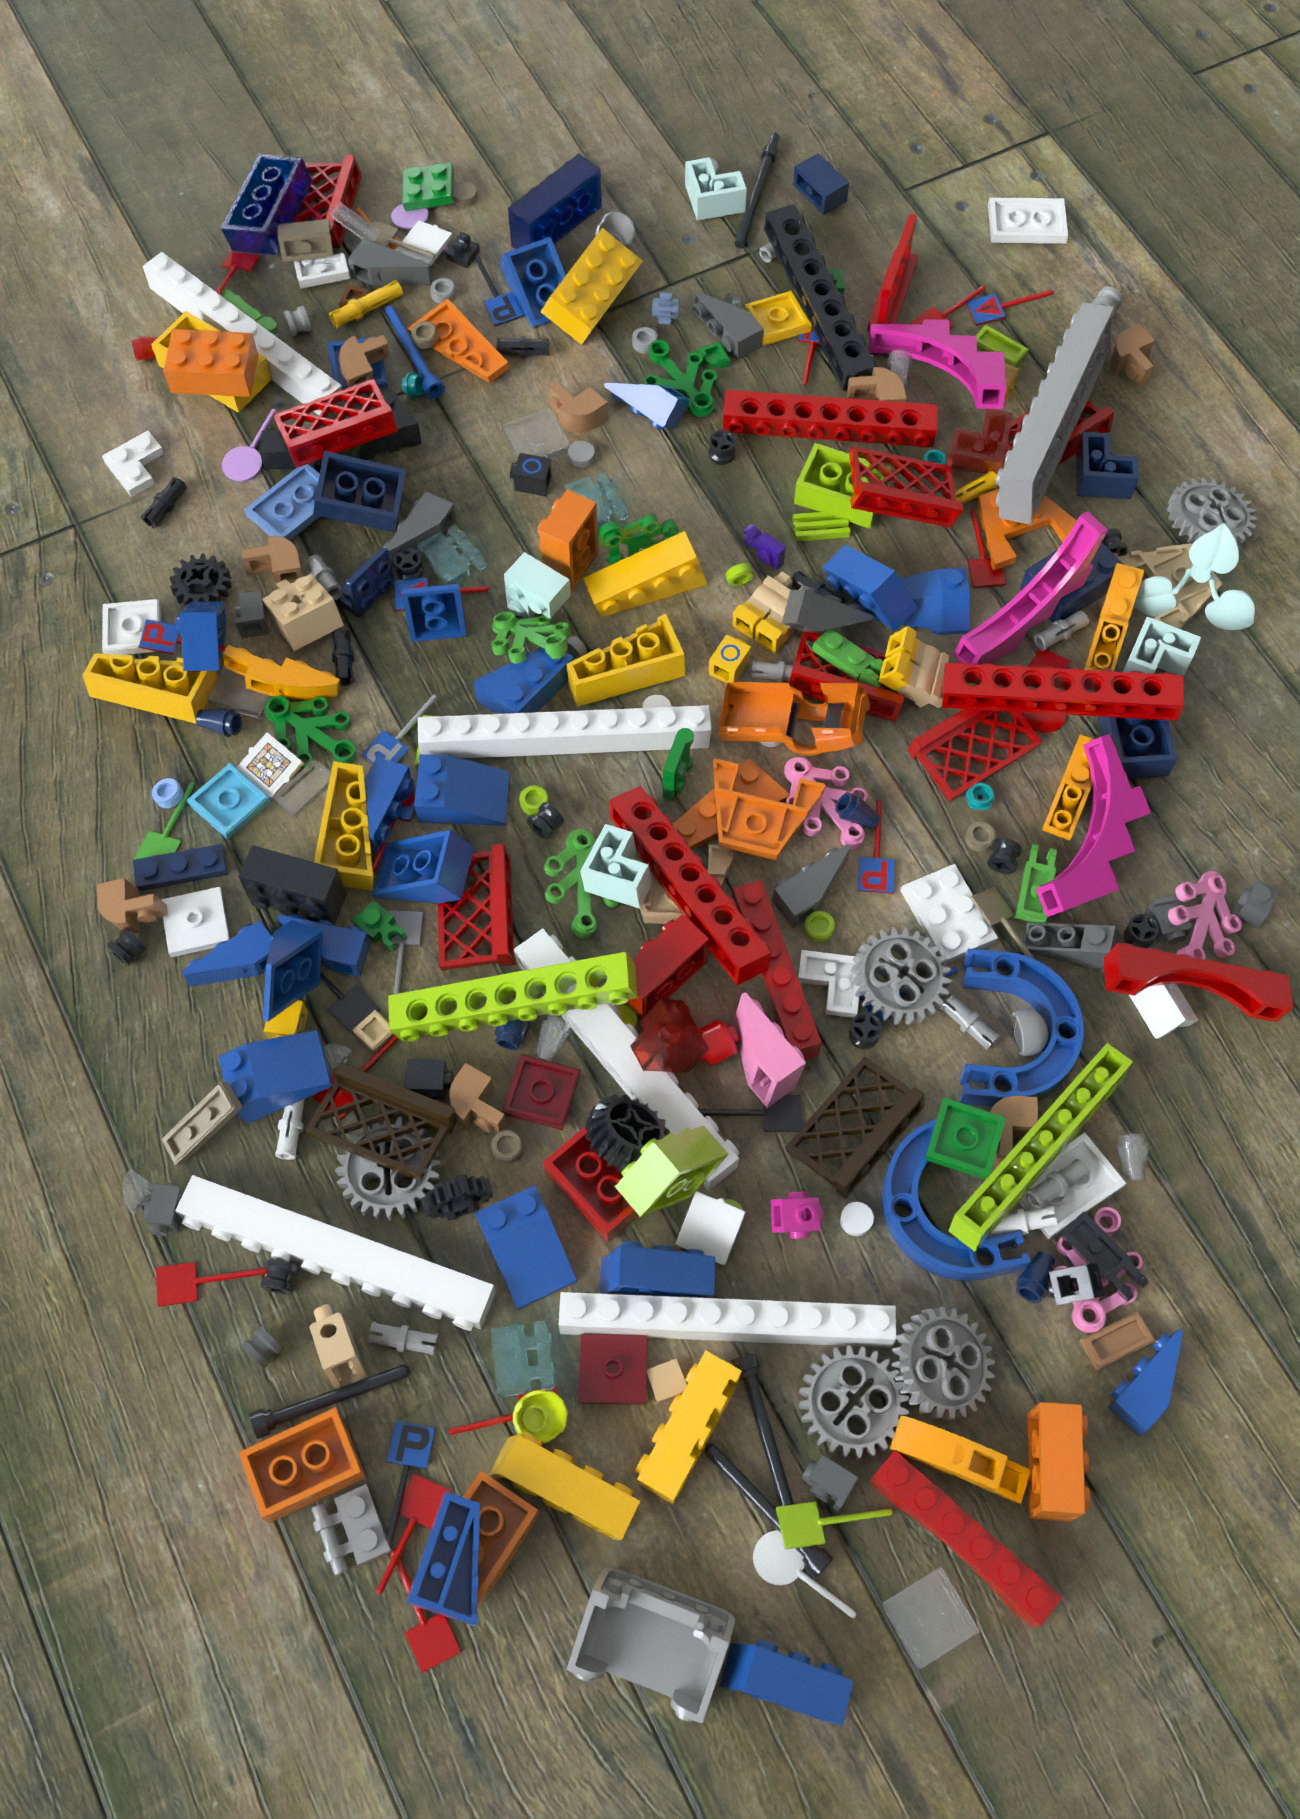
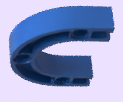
M968 948L963 960V970H966L963 978L962 988L1005 992L1024 999L1046 1021L1049 1033L1044 1052L1037 1059L1019 1067H996L965 1064L960 1073V1085H963V1089L959 1096V1102L966 1105L993 1107L1001 1099L1013 1096L1037 1097L1039 1101L1047 1097L1062 1084L1081 1051L1084 1026L1078 1001L1066 982L1056 972L1033 958L1011 952ZM973 967L984 968L988 972H973ZM997 969H1006L1010 975H1002ZM1059 1030L1068 1032L1071 1038H1063L1059 1034ZM966 1081L984 1083L986 1088L970 1089V1084L966 1083ZM995 1083L1004 1084L1008 1088V1092L999 1091L995 1087Z
M936 1119L921 1125L911 1132L896 1149L887 1168L882 1186L884 1219L898 1247L921 1268L932 1274L952 1280L977 1281L1025 1270L1031 1262L1028 1253L1022 1254L1021 1257L1016 1259L1002 1260L999 1250L1009 1246L1014 1249L1024 1244L1021 1230L987 1238L974 1252L959 1239L939 1231L927 1219L919 1202L918 1183L922 1172L933 1163L924 1159ZM901 1205L906 1207L910 1212V1216L901 1217L897 1215L894 1207ZM976 1254H986L991 1260V1265H981L976 1259Z

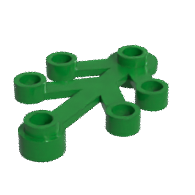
M664 340L651 342L649 345V358L653 363L662 365L673 380L658 378L656 375L650 374L644 378V385L655 383L653 385L671 386L678 392L685 393L688 399H690L686 408L690 409L693 415L698 417L711 415L715 410V401L710 394L712 387L717 384V373L711 369L703 371L701 391L698 392L694 387L697 371L703 365L702 355L697 352L688 355V367L686 375H684L669 357V344Z
M650 514L641 520L625 526L619 525L616 521L607 522L599 528L598 540L602 546L608 547L609 556L607 561L610 566L625 559L622 552H620L619 544L627 545L629 557L638 553L639 548L647 549L675 536L679 532V527L674 519H668L659 524L656 516ZM641 529L644 530V531L638 532V533H636V534H632V533H634V532H636V531H639V530H641ZM661 534L664 535L660 540L650 539Z
M274 696L266 703L265 715L269 721L274 723L275 739L281 744H287L285 748L290 752L292 751V745L287 738L286 723L295 728L296 757L300 760L309 759L299 770L309 771L314 766L312 755L309 753L308 737L331 752L335 762L352 764L355 761L357 753L351 741L340 740L337 742L319 730V728L334 726L339 731L349 729L351 720L347 712L339 711L334 715H326L329 712L328 701L321 696L315 697L313 700L292 703L283 696ZM319 704H323V705H324L323 708H320V709H317V708H316V706L319 705ZM277 710H283L282 712L276 713ZM313 711L318 717L302 719L296 714ZM346 719L344 723H338V720ZM345 753L350 754L347 757H341Z

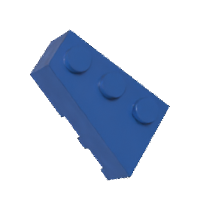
M846 544L822 567L828 576L826 579L827 583L834 590L843 592L894 632L918 609L895 570Z
M190 602L180 612V616L176 617L177 634H182L183 670L219 671V658L222 657V650H219L218 646H224L226 635L225 602Z
M540 647L526 654L527 659L520 663L511 662L473 681L476 700L495 714L538 712L568 683L566 664L574 661V657L566 652L564 657L552 659L546 654L545 648Z
M629 1241L623 1242L622 1245L601 1259L599 1294L628 1293L630 1295L711 1298L714 1296L715 1256L704 1255L702 1250L688 1249L684 1252H675L671 1246L659 1245L651 1249L643 1248L639 1242Z
M449 1492L444 1493L406 1603L472 1626H477L480 1503Z
M757 1640L756 1646L731 1642L720 1687L737 1690L751 1695L753 1698L765 1700L783 1706L786 1709L843 1726L854 1680L841 1676L843 1669L826 1663H822L820 1669L809 1665L810 1657L790 1651L789 1657L778 1654L779 1646L762 1640Z

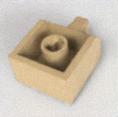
M312 574L300 577L292 584L284 579L276 583L277 590L262 598L275 628L294 651L344 626L334 599Z

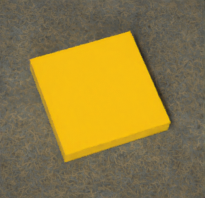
M792 291L745 304V310L750 312L764 328L763 345L811 332L812 330L810 320Z

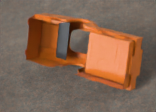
M728 682L720 712L718 736L720 741L783 742L791 751L808 756L838 751L864 742L863 726L866 711L870 709V702L866 690L859 686L858 683H820L826 702L823 704H812L805 700L801 691L790 687L789 683ZM797 720L825 721L824 728H811L816 745H804L795 740L794 733Z

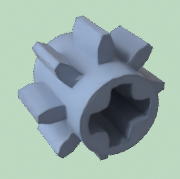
M660 292V298H653L652 318H659L658 324L671 325V319H678L679 299H672L673 293Z

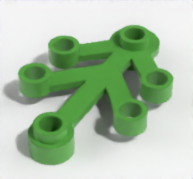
M502 612L494 616L492 629L497 633V636L491 645L495 655L508 653L510 662H523L527 659L524 648L526 640L545 648L546 654L552 659H559L566 655L568 649L566 638L571 635L569 623L560 622L554 624L553 618L551 617L550 619L545 615L518 619L513 612ZM514 634V642L512 648H510L507 639L509 635Z
M576 829L570 832L566 839L567 848L558 856L549 857L544 865L545 873L551 877H556L561 873L564 865L575 857L576 867L559 883L550 884L545 892V898L552 904H558L563 899L565 893L577 883L578 914L571 923V930L580 939L591 937L597 928V920L591 914L590 893L585 892L580 873L596 841L594 836L584 829ZM577 840H582L586 844L582 845ZM549 864H556L558 869H552ZM555 890L560 896L555 897L550 891ZM602 897L604 903L609 907L614 908L620 904V902ZM581 920L587 921L590 926L583 925Z

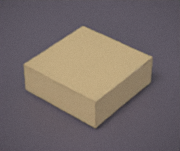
M376 1009L353 1029V1033L374 1054L394 1035L389 1031V1022Z
M677 1358L647 1369V1377L657 1404L676 1397L678 1392L683 1394L687 1384Z

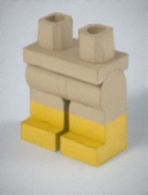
M784 572L779 573L774 578L768 575L763 584L754 591L753 595L743 605L740 604L733 611L732 626L751 639L755 637V642L773 654L779 651L796 630V628L782 624L790 588L793 584L791 577ZM743 621L750 625V628L745 626Z
M907 626L890 636L885 653L886 659L883 661L878 681L899 694L905 695L906 698L915 701V704L919 707L930 703L940 708L942 707L945 663H948L950 656L944 652L939 653L933 646L924 644L916 638L917 632Z

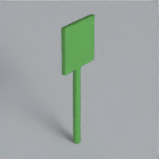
M194 782L189 783L163 834L149 830L134 860L177 852L181 841L168 836L195 787Z

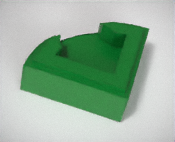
M721 342L696 349V352L702 355L704 364L716 368L730 366V358Z

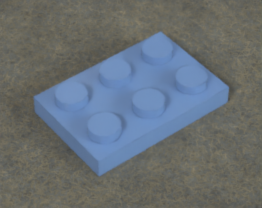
M308 464L296 468L244 509L246 516L269 536H280L289 541L320 517L313 515L320 474Z

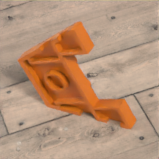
M999 489L979 495L977 501L982 527L987 537L986 546L987 550L990 551V564L993 571L1016 562L1017 555L1009 545L1008 539L1051 525L1063 543L1077 520L1046 495L1043 497L1032 524L999 518V507L996 506V497Z
M714 758L713 777L719 847L777 860L824 794L826 784L800 778L792 805L733 791L740 764Z

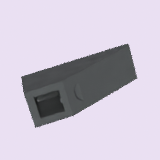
M363 238L348 258L351 277L372 286H386L394 280L399 282L400 286L432 284L429 263L382 246L377 242Z
M700 291L694 292L692 309L695 316L707 325L709 332L716 336L722 342L724 349L727 352H731L737 360L763 346L764 328L750 312Z
M426 491L420 500L414 502L408 517L399 523L393 538L387 540L384 545L389 551L392 567L395 566L394 555L401 548L412 547L420 553L444 539L456 522L454 503Z
M803 586L802 590H790L782 624L804 632L823 631L873 620V615L863 612L864 608L862 606L842 604V599L832 595H825L824 597L818 594V589Z
M848 844L840 849L837 847L831 849L822 860L815 864L814 862L806 864L797 875L792 878L785 877L775 885L772 901L792 928L804 922L810 913L819 911L848 860L850 851Z
M1027 922L1023 943L1032 954L1089 969H1104L1103 958L1117 943H1124L1117 927L1112 925Z

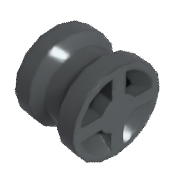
M262 1326L255 1330V1336L251 1340H246L241 1345L264 1369L269 1365L270 1358L274 1354H280L284 1349Z

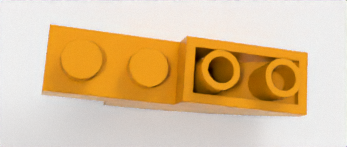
M1116 563L1084 670H1115L1144 570Z
M230 645L226 647L223 653L224 668L245 676L246 688L270 696H283L293 700H313L319 696L330 699L336 698L339 694L340 679L330 672L311 668L303 661H294L286 657L283 665L279 666L271 659H262L252 655L244 648H235Z
M1082 734L1079 735L1043 825V831L1069 841L1071 840L1092 786L1090 765L1083 745L1095 739Z
M906 1416L900 1417L890 1449L896 1450L898 1453L944 1474L959 1477L1014 1503L1022 1502L1031 1472L1030 1469L1008 1460V1456Z

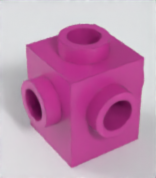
M788 1192V1199L771 1200L772 1232H790V1239L809 1238V1231H821L820 1224L823 1222V1209L819 1204V1198H807V1192Z

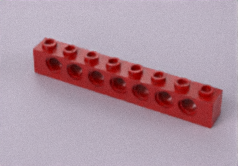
M726 390L722 430L733 434L742 433L760 436H783L787 438H810L814 440H837L841 442H864L868 444L934 447L937 433L938 405Z
M964 662L945 663L942 708L1178 721L1184 706L1183 675H1173L1167 672L1151 674L1140 671L1114 672L1108 669L1093 671L1081 668L1055 669L1050 666L1035 668L1022 665L997 666L991 663L978 665L966 664ZM969 683L977 684V686H971ZM1027 686H1032L1036 689H1030ZM1057 688H1063L1065 691L1058 690ZM1087 689L1094 690L1095 692H1089ZM1116 691H1122V692H1124L1125 694H1120V693H1118V692H1116Z
M640 785L611 798L610 819L617 828L633 832L638 856L645 864L649 865L650 872L682 914L709 938L708 948L735 984L738 986L768 971L771 949L768 943L758 937L751 921L740 914L733 898L726 896L721 889L718 879L714 875L711 876L705 869L701 857L697 854L694 855L688 846L686 838L682 834L679 835L673 828L667 814L663 815L659 810L654 797L651 794L648 795Z

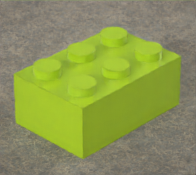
M815 443L797 480L794 504L817 512H827L835 515L836 518L848 519L851 523L870 529L877 513L851 508L850 499L854 494L849 454ZM859 458V461L866 467L871 465L866 459ZM884 465L891 471L892 467ZM876 469L871 471L881 481L885 478ZM865 477L861 478L862 482L871 483Z
M704 1125L694 1129L688 1127L679 1134L674 1135L670 1133L661 1140L657 1141L654 1138L646 1143L640 1151L643 1155L637 1161H633L625 1167L621 1173L623 1178L615 1187L641 1217L692 1197L729 1154Z

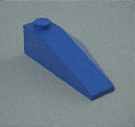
M966 568L937 569L900 578L918 607L903 623L906 624V627L909 626L915 629V626L931 629V633L939 635L969 633L970 590ZM873 616V620L879 621L876 617Z

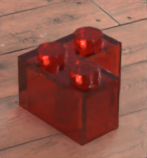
M986 408L981 433L954 428L946 465L951 466V468L987 474L990 471H994L997 474L1003 465L1013 413Z
M660 999L640 1022L644 1031L630 1045L643 1071L688 1073L709 1050L703 1038V1033L693 1020L688 1006L683 1000Z

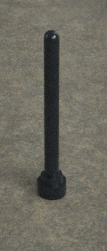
M753 1353L731 1360V1365L742 1371L740 1381L743 1380L780 1506L794 1505L756 1378L759 1375L757 1369L760 1368L757 1355Z
M400 1365L273 1412L271 1409L264 1411L263 1408L250 1412L249 1416L254 1434L257 1439L271 1435L270 1431L276 1429L278 1424L407 1378L410 1374V1369L407 1365Z
M708 1443L704 1447L706 1456L781 1533L774 1505L715 1444ZM817 1545L814 1547L795 1548L804 1557L802 1559L806 1564L804 1569L814 1579L834 1559L825 1548L820 1549Z

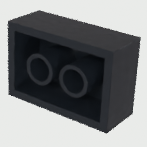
M254 845L251 846L238 876L253 906L263 910L268 908L279 910L285 916L297 914L314 922L325 920L335 925L347 896L337 868Z

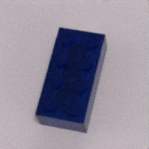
M578 153L571 160L566 161L554 173L548 175L536 187L531 188L527 194L513 202L508 207L511 246L517 249L551 237L553 244H556L602 207L601 168Z
M258 154L221 226V230L232 251L277 255L280 249L278 225L293 222L313 182L302 157Z

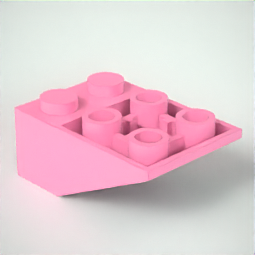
M744 992L741 995L733 1022L740 1038L738 1045L747 1085L765 1107L768 1108L796 1088L806 1062L802 1052L796 1046H791L785 1039L780 1026L775 1022H771L764 1014L761 1004L757 1000L751 999Z

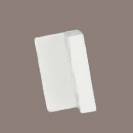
M1177 984L1157 985L1145 989L1136 996L1129 995L1156 1039L1164 1037L1177 1027H1187L1198 1021Z

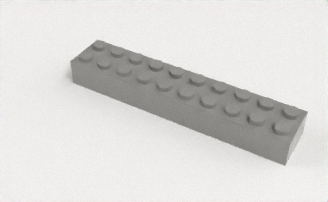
M1083 302L1078 313L1074 312L1071 328L1065 330L1062 346L1059 345L1056 350L1054 363L1050 362L1048 366L1046 380L1042 379L1040 383L1038 397H1033L1030 414H1025L1022 430L1015 435L1013 449L1008 450L1006 454L1005 466L1003 469L1000 468L997 473L996 485L999 486V491L996 497V506L999 507L1000 519L1032 524L1068 445L1073 429L1079 421L1110 353L1114 307Z

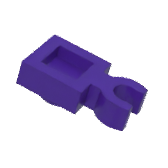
M752 524L743 530V533L747 535L743 538V542L757 550L756 555L763 563L769 564L776 570L784 564L785 546L768 533L764 532L761 534L759 529Z

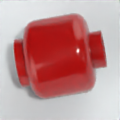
M717 1019L696 1030V1040L692 1041V1044L703 1064L708 1061L709 1064L716 1066L737 1053L735 1042L739 1041L740 1038L732 1024L726 1026L723 1021Z

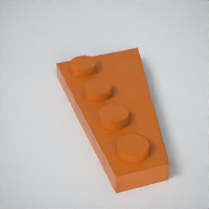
M448 298L407 328L411 335V331L416 324L423 321L433 323L439 338L437 343L430 348L488 383H491L510 369L508 361Z
M750 758L739 766L733 791L786 803L790 794ZM714 789L673 823V828L679 835L682 834L686 838L691 851L718 838Z

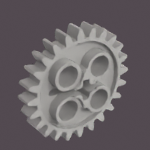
M1193 478L1189 484L1184 481L1181 487L1177 486L1168 502L1169 506L1167 508V512L1170 513L1168 520L1175 521L1172 528L1181 529L1179 536L1188 535L1187 542L1190 543L1197 540L1199 537L1225 523L1232 531L1238 548H1241L1244 542H1248L1256 528L1254 524L1257 518L1253 516L1256 510L1249 508L1252 503L1251 501L1242 500L1245 495L1244 493H1234L1236 487L1227 489L1226 482L1217 485L1215 479L1207 483L1205 478H1201L1199 483Z
M895 927L891 928L888 935L884 930H880L877 938L871 935L866 941L867 944L862 943L858 949L860 953H856L853 961L857 964L853 965L850 972L857 976L853 978L851 984L860 985L855 996L864 995L865 1000L862 1006L871 1004L873 1006L872 1014H876L878 1011L882 1012L883 1022L889 1016H892L894 1025H897L904 1018L908 1026L913 1022L914 1017L921 1023L925 1019V1014L931 1017L936 1012L935 1008L939 1009L943 1005L942 999H945L949 994V991L945 988L950 985L951 980L944 976L951 969L941 966L947 957H937L936 953L940 947L934 946L930 948L928 946L930 937L923 941L919 940V931H916L911 937L906 927L900 935H898ZM891 951L898 952L903 960L895 959ZM918 969L924 971L927 975V979L921 978L917 974L916 970ZM901 973L904 978L901 979L897 975ZM874 974L882 975L886 982L877 981ZM899 992L907 993L911 1001L903 1000Z
M402 1117L396 1120L395 1125L391 1124L393 1130L404 1127ZM385 1120L384 1125L379 1126L378 1123L372 1124L371 1129H368L371 1138L389 1132ZM361 1128L362 1134L360 1136L352 1132L350 1133L354 1144L367 1140L364 1128ZM424 1128L417 1130L421 1142L433 1139L432 1137L425 1138L426 1131ZM414 1132L396 1137L399 1149L418 1144ZM392 1139L376 1144L374 1148L380 1150L379 1154L386 1155L385 1144L390 1141V1153L395 1152ZM345 1151L347 1155H337L339 1163L344 1165L335 1168L338 1176L343 1177L337 1183L340 1188H346L342 1193L345 1200L353 1198L350 1203L353 1209L362 1205L361 1212L363 1216H367L373 1210L376 1220H379L384 1212L389 1221H392L394 1212L397 1211L402 1218H405V1209L408 1207L415 1213L418 1212L415 1203L418 1200L422 1202L421 1198L425 1197V1192L434 1191V1186L430 1182L440 1181L439 1174L434 1172V1170L442 1168L441 1162L434 1160L440 1155L439 1151H437L422 1181L412 1178L413 1182L407 1188H399L397 1184L400 1179L409 1176L390 1169L391 1195H386L388 1179L384 1170L387 1167L348 1151ZM421 1151L403 1157L406 1165L418 1169L423 1157ZM377 1179L381 1181L377 1189L372 1191L365 1189L366 1184L370 1180Z
M944 1307L922 1310V1314L911 1316L912 1322L902 1325L906 1334L896 1335V1339L902 1346L892 1349L895 1354L900 1356V1361L892 1363V1366L901 1368V1373L895 1377V1380H904L905 1386L900 1392L901 1394H912L909 1404H920L919 1413H930L932 1419L943 1418V1420L966 1417V1413L977 1411L976 1404L985 1403L986 1400L981 1392H989L992 1389L985 1382L986 1379L995 1377L992 1372L987 1370V1366L995 1363V1360L986 1358V1353L992 1347L982 1345L981 1342L985 1339L986 1334L977 1335L975 1333L978 1323L967 1324L968 1315L966 1313L957 1315L955 1308L945 1310ZM935 1334L938 1338V1345L936 1344L934 1339ZM961 1352H963L964 1354V1362L962 1360ZM923 1364L926 1368V1376L923 1373ZM950 1381L953 1385V1393L950 1390Z
M848 1345L843 1356L837 1348H834L832 1360L825 1354L821 1355L822 1367L815 1363L811 1364L810 1369L815 1376L805 1374L803 1377V1381L810 1387H802L799 1390V1394L807 1397V1400L799 1402L798 1408L808 1410V1413L801 1418V1421L812 1422L813 1425L808 1430V1435H813L817 1432L821 1435L817 1442L818 1446L826 1441L830 1443L829 1454H832L838 1447L841 1448L842 1459H845L849 1451L853 1450L856 1459L860 1460L864 1449L870 1457H874L875 1445L882 1451H885L888 1448L885 1438L893 1441L895 1435L893 1428L897 1429L898 1417H907L909 1414L908 1410L900 1407L901 1404L909 1400V1396L899 1394V1391L905 1386V1382L895 1383L894 1379L898 1375L899 1370L888 1372L886 1368L890 1360L886 1359L881 1364L878 1363L877 1351L868 1358L865 1357V1347L863 1346L858 1354L854 1355L851 1346ZM848 1370L854 1371L859 1376L860 1383L855 1386L848 1385L843 1380L842 1374ZM872 1379L873 1385L862 1396L858 1406H854L838 1426H835L833 1421L846 1407L849 1401L848 1398H854L866 1381ZM873 1393L882 1395L886 1401V1407L882 1409L874 1408L869 1402V1395ZM824 1396L834 1397L838 1402V1409L832 1412L825 1410L821 1405V1398ZM850 1419L860 1420L865 1428L864 1433L860 1435L851 1433L848 1430L847 1421Z

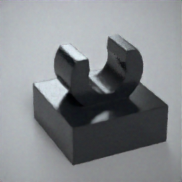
M460 232L459 236L457 235L445 251L446 260L468 268L475 259V256L479 254L480 246L478 243L471 241L470 235Z

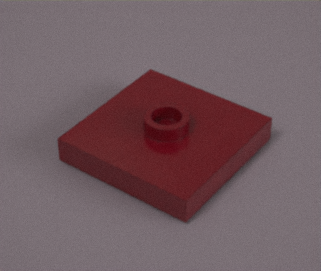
M521 1054L502 1113L506 1116L563 1131L581 1076V1069Z
M581 1334L579 1404L646 1405L647 1335Z

